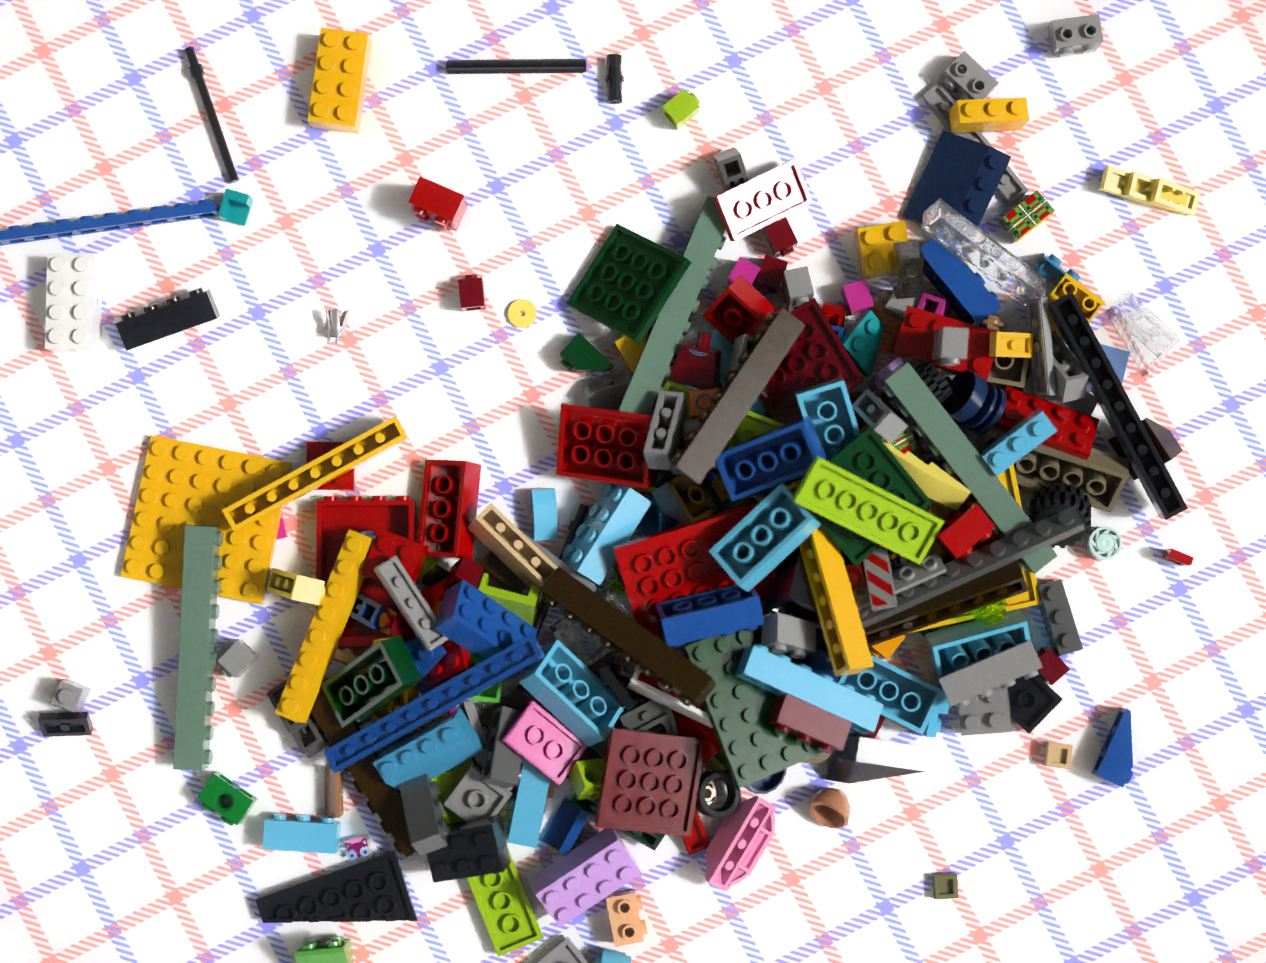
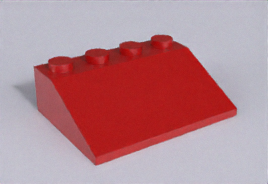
M561 403L556 475L646 489L653 486L657 469L648 468L643 453L653 415Z

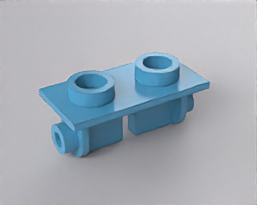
M1044 253L1043 258L1045 261L1042 262L1039 259L1034 265V268L1037 269L1036 272L1048 282L1054 275L1058 277L1053 286L1066 273L1082 284L1079 281L1081 276L1071 268L1068 271L1060 265L1062 261L1052 253L1049 256Z

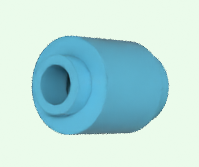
M603 948L602 953L597 952L595 963H631L632 956H627L625 952Z

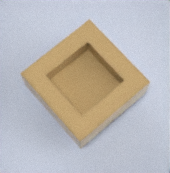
M341 646L340 650H335L332 660L348 665L358 656L354 655V650Z
M1047 741L1044 766L1071 769L1073 745Z

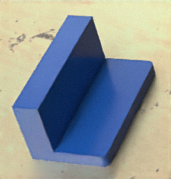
M567 798L563 799L542 839L543 842L558 849V853L562 855L570 852L590 815L589 812L571 804V800Z

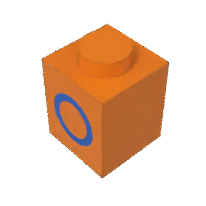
M718 388L689 392L690 411L693 419H698L703 410L710 408L713 403L711 398Z

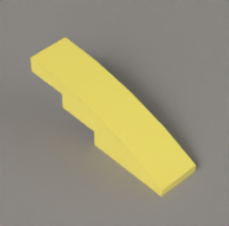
M1110 165L1104 167L1099 190L1122 198L1190 216L1195 215L1200 197V192L1165 179H1153L1137 172L1129 173Z
M886 440L883 441L928 498L958 510L971 493L969 489L933 462L927 465L911 452L907 451L903 454Z

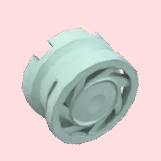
M1107 526L1094 528L1085 538L1086 551L1096 560L1115 558L1120 553L1123 545L1119 532Z

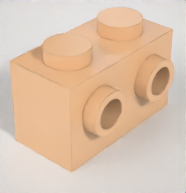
M634 889L607 896L606 902L615 947L644 942L643 935L648 934L645 919L640 920L639 910H643L641 895L636 896Z

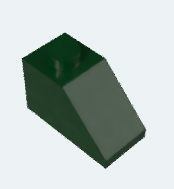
M580 333L559 353L562 358L560 363L569 371L574 369L577 373L612 372L614 370V365Z

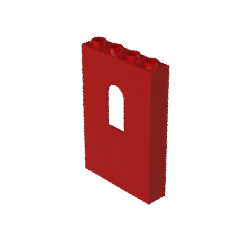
M323 496V501H317L316 579L325 581L324 586L326 587L349 529L358 533L373 531L377 534L378 529L382 528L416 541V501L410 500V496H395V500H386V496H371V500H362V496H347V501H338V496ZM364 578L359 592L388 606L398 608L382 582L373 578ZM349 616L337 646H372L375 639L391 636L370 628Z

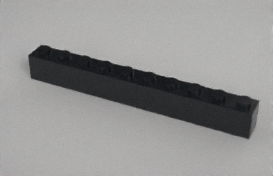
M1073 292L1067 293L1048 303L1049 313L1069 350L1088 374L1087 384L1159 518L1167 520L1188 509Z

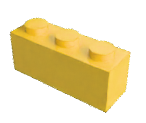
M1026 97L957 100L949 109L951 133L1018 131L1029 121Z

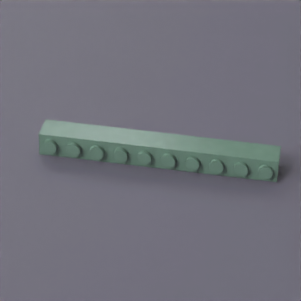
M709 195L702 206L682 254L691 264L654 321L618 411L653 415L655 410L652 408L653 403L658 399L659 391H664V387L661 384L663 379H668L672 372L673 366L670 365L672 357L677 358L682 344L679 343L682 335L686 336L691 326V322L688 321L691 313H696L700 301L696 300L699 292L704 293L709 282L706 279L708 270L712 272L718 258L714 257L717 249L722 250L727 238L723 236L725 226L715 201Z
M908 362L901 363L881 379V382L884 384L881 387L884 393L890 399L894 397L899 404L897 409L904 418L909 417L914 423L912 428L920 438L923 436L929 442L927 445L929 451L935 457L940 456L944 462L942 464L943 469L950 476L954 474L959 483L971 491L969 495L974 500L973 503L978 504L996 526L992 529L995 534L999 532L1002 538L1033 525L1032 521ZM1047 546L1018 559V563L1024 572L1028 570L1036 574L1058 555L1051 546Z
M185 525L173 769L203 771L209 767L213 758V752L209 749L210 740L213 739L214 727L211 726V716L215 712L212 692L216 689V678L213 677V668L217 665V653H214V647L219 637L218 629H215L216 619L219 618L220 606L217 604V595L221 591L218 570L220 571L222 568L219 546L223 544V532H220V526Z

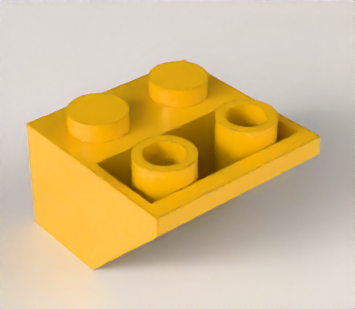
M1066 273L1046 296L1048 297V303L1067 293L1073 292L1090 323L1105 301ZM1049 313L1051 330L1056 331L1063 338Z

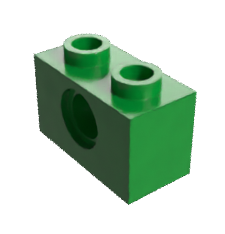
M220 772L213 773L197 799L202 801L200 805L210 812L215 810L222 815L220 817L221 820L231 826L233 824H241L258 800V798ZM223 794H227L231 798L232 802L229 807L224 806L221 802Z

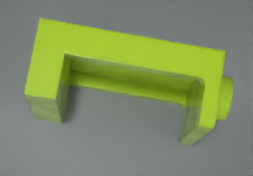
M484 573L482 580H479L476 588L533 626L538 611L541 587L531 585L528 596L488 586L489 574Z

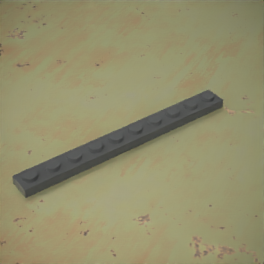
M1071 507L972 551L964 558L959 557L944 564L946 568L945 573L897 593V607L873 611L870 605L859 610L858 613L862 627L864 629L1085 530L1084 524L1074 507Z

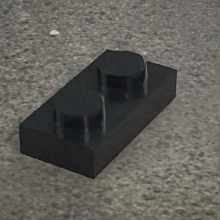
M89 712L39 714L38 723L43 737L92 735L93 725Z

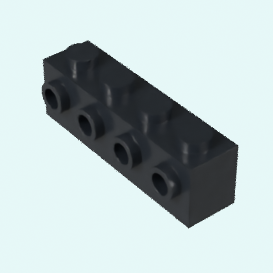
M202 287L189 291V296L180 299L178 295L167 299L166 305L158 307L157 303L144 307V312L135 315L133 311L120 316L121 321L116 323V327L126 351L220 317L210 289L203 291Z

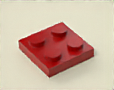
M307 442L306 464L346 442ZM355 468L315 490L355 491Z

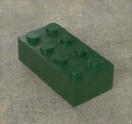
M401 635L379 641L322 683L321 687L341 727L344 728L364 721L423 678Z

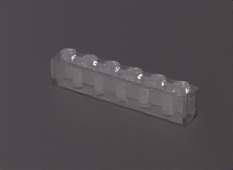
M939 198L923 212V232L1024 308H1026V299L1046 297V279L942 199Z

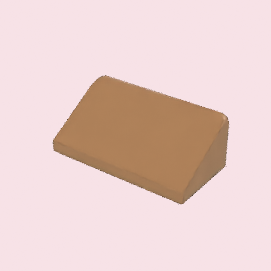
M331 767L325 768V815L328 817L340 818L344 815L343 770L334 773Z

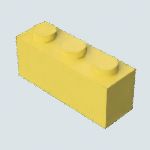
M272 568L266 591L289 599L319 605L320 600L323 599L325 594V581Z

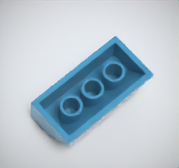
M458 708L381 751L374 760L373 765L386 784L400 791V783L423 774H427L430 779H433L484 751L486 747L461 708Z

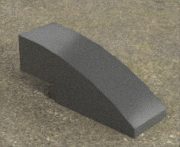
M285 680L266 693L275 710L288 680ZM311 714L306 723L294 722L279 715L288 733L292 734L302 754L306 757L311 758L328 746L324 734L320 733L313 724L314 718Z

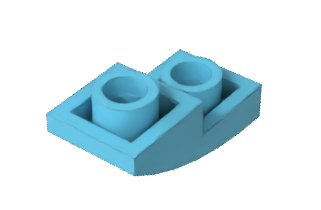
M555 488L531 489L530 512L532 514L533 540L558 539Z
M944 693L932 714L923 736L936 738V732L940 733L941 718H938V713L948 714V710L953 708V706L948 705Z

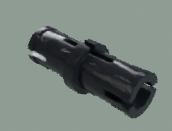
M620 54L607 55L605 82L608 87L607 103L609 104L622 103L624 76L621 71L622 55Z

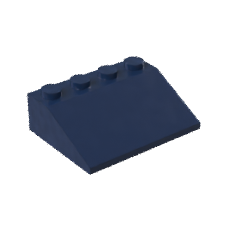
M943 130L902 217L937 234L941 232L943 235H948L952 241L967 247L983 218L1011 156L985 144Z

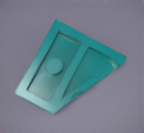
M864 310L841 339L855 366L864 377L872 375L884 330V325L871 310Z

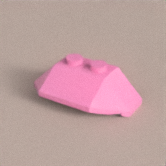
M756 795L739 803L735 811L725 817L706 849V881L727 891L730 889V886L739 883L751 874L774 835V812L776 806Z

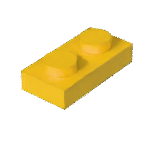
M990 332L989 356L1033 358L1034 333Z

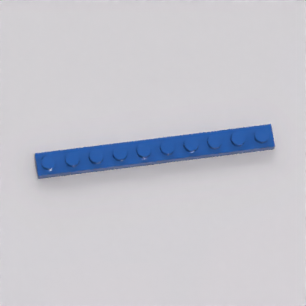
M206 199L198 201V204L195 205L177 203L174 204L173 208L166 209L164 206H154L150 208L151 211L141 212L140 209L128 210L127 214L122 215L110 212L103 214V217L100 218L82 216L79 217L78 221L59 219L56 220V224L47 225L45 222H36L32 224V227L26 228L15 225L8 227V230L0 231V246L217 217L220 206L212 202V200Z
M530 634L326 749L324 753L333 772L338 773L545 657L535 635Z

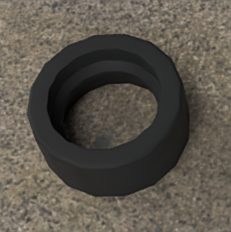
M718 770L706 771L701 774L696 809L703 815L715 818L727 817L733 813L739 805L741 791L740 788L736 789L731 774ZM718 779L722 780L727 787V798L723 806L715 809L708 806L705 800V791L710 781Z

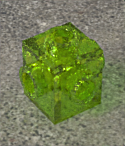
M1006 599L980 607L971 611L976 621L981 620L987 628L1008 617L1005 606L1008 604Z

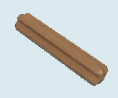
M988 315V319H983V324L987 325L989 330L1002 332V328H1007V323H1004L1002 318Z

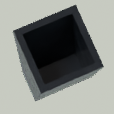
M797 548L786 557L763 606L762 613H782L816 623L817 625L820 623L801 551L800 548Z

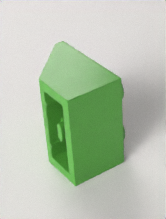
M344 936L330 937V941L320 942L319 938L305 940V943L301 944L294 952L296 962L353 963L351 939L344 940Z

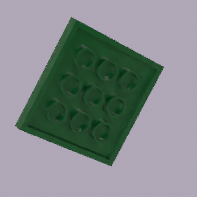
M616 224L566 304L570 308L640 344L691 262L687 258Z
M870 426L865 428L828 459L829 462L923 510L932 504L931 500ZM800 484L792 489L794 493H796ZM809 510L854 566L860 564L881 546Z

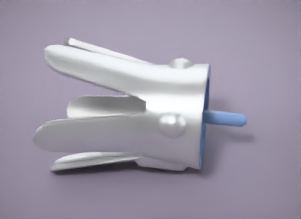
M325 308L329 326L327 336L335 337V344H338V338H346V324L350 309L344 311L340 323L339 310L337 308L330 310L329 318L328 310Z

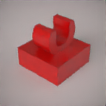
M823 301L822 311L830 324L843 327L847 306Z

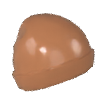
M825 788L819 790L809 800V811L813 819L820 825L839 829L844 828L848 824L850 805L843 791L837 788Z

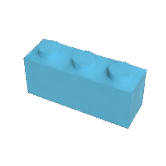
M1038 408L979 454L996 476H998L1057 432V429L1043 411Z
M272 814L271 817L264 820L262 849L336 854L339 852L341 822L335 821L333 817L325 816L320 817V820H310L311 816L296 815V819L286 818V814Z

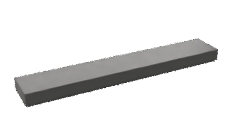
M938 81L925 91L920 98L944 128L951 133L949 109L956 101ZM981 132L953 133L994 148ZM1007 166L996 188L998 194L1009 207L1029 191L1009 166Z

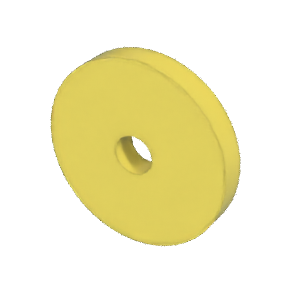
M525 299L514 301L508 309L510 322L518 328L531 326L537 316L535 306ZM521 311H524L525 315L520 316L519 313Z

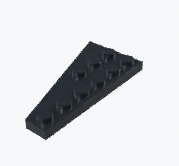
M395 850L255 899L263 923L418 921Z

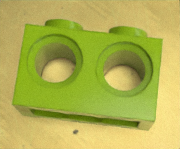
M605 757L575 762L569 777L578 800H594L599 797Z

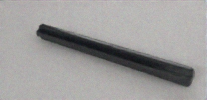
M584 58L446 61V72L448 74L585 73L587 70V61Z

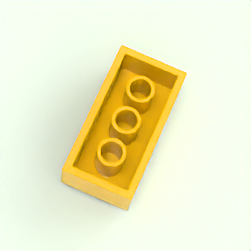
M321 27L308 114V122L312 128L359 134L372 40L368 33Z

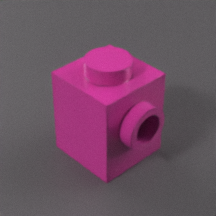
M923 292L917 308L949 317L953 306L946 301L947 297L941 294L934 293L930 295Z

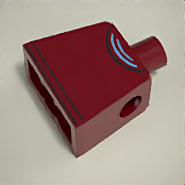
M698 331L696 343L687 342L682 345L670 374V381L704 390L719 389L721 350L710 347L711 333Z

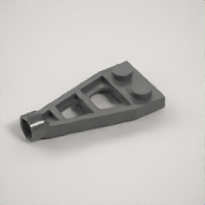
M652 699L646 700L619 716L622 724L631 730L646 731L661 723L665 726L667 734L679 735L671 709Z

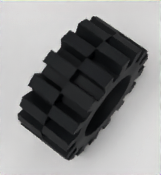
M928 359L914 368L915 372L939 403L953 395L948 382Z

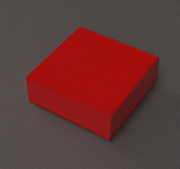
M1172 548L1165 549L1162 556L1163 559L1183 567L1191 565L1194 557Z

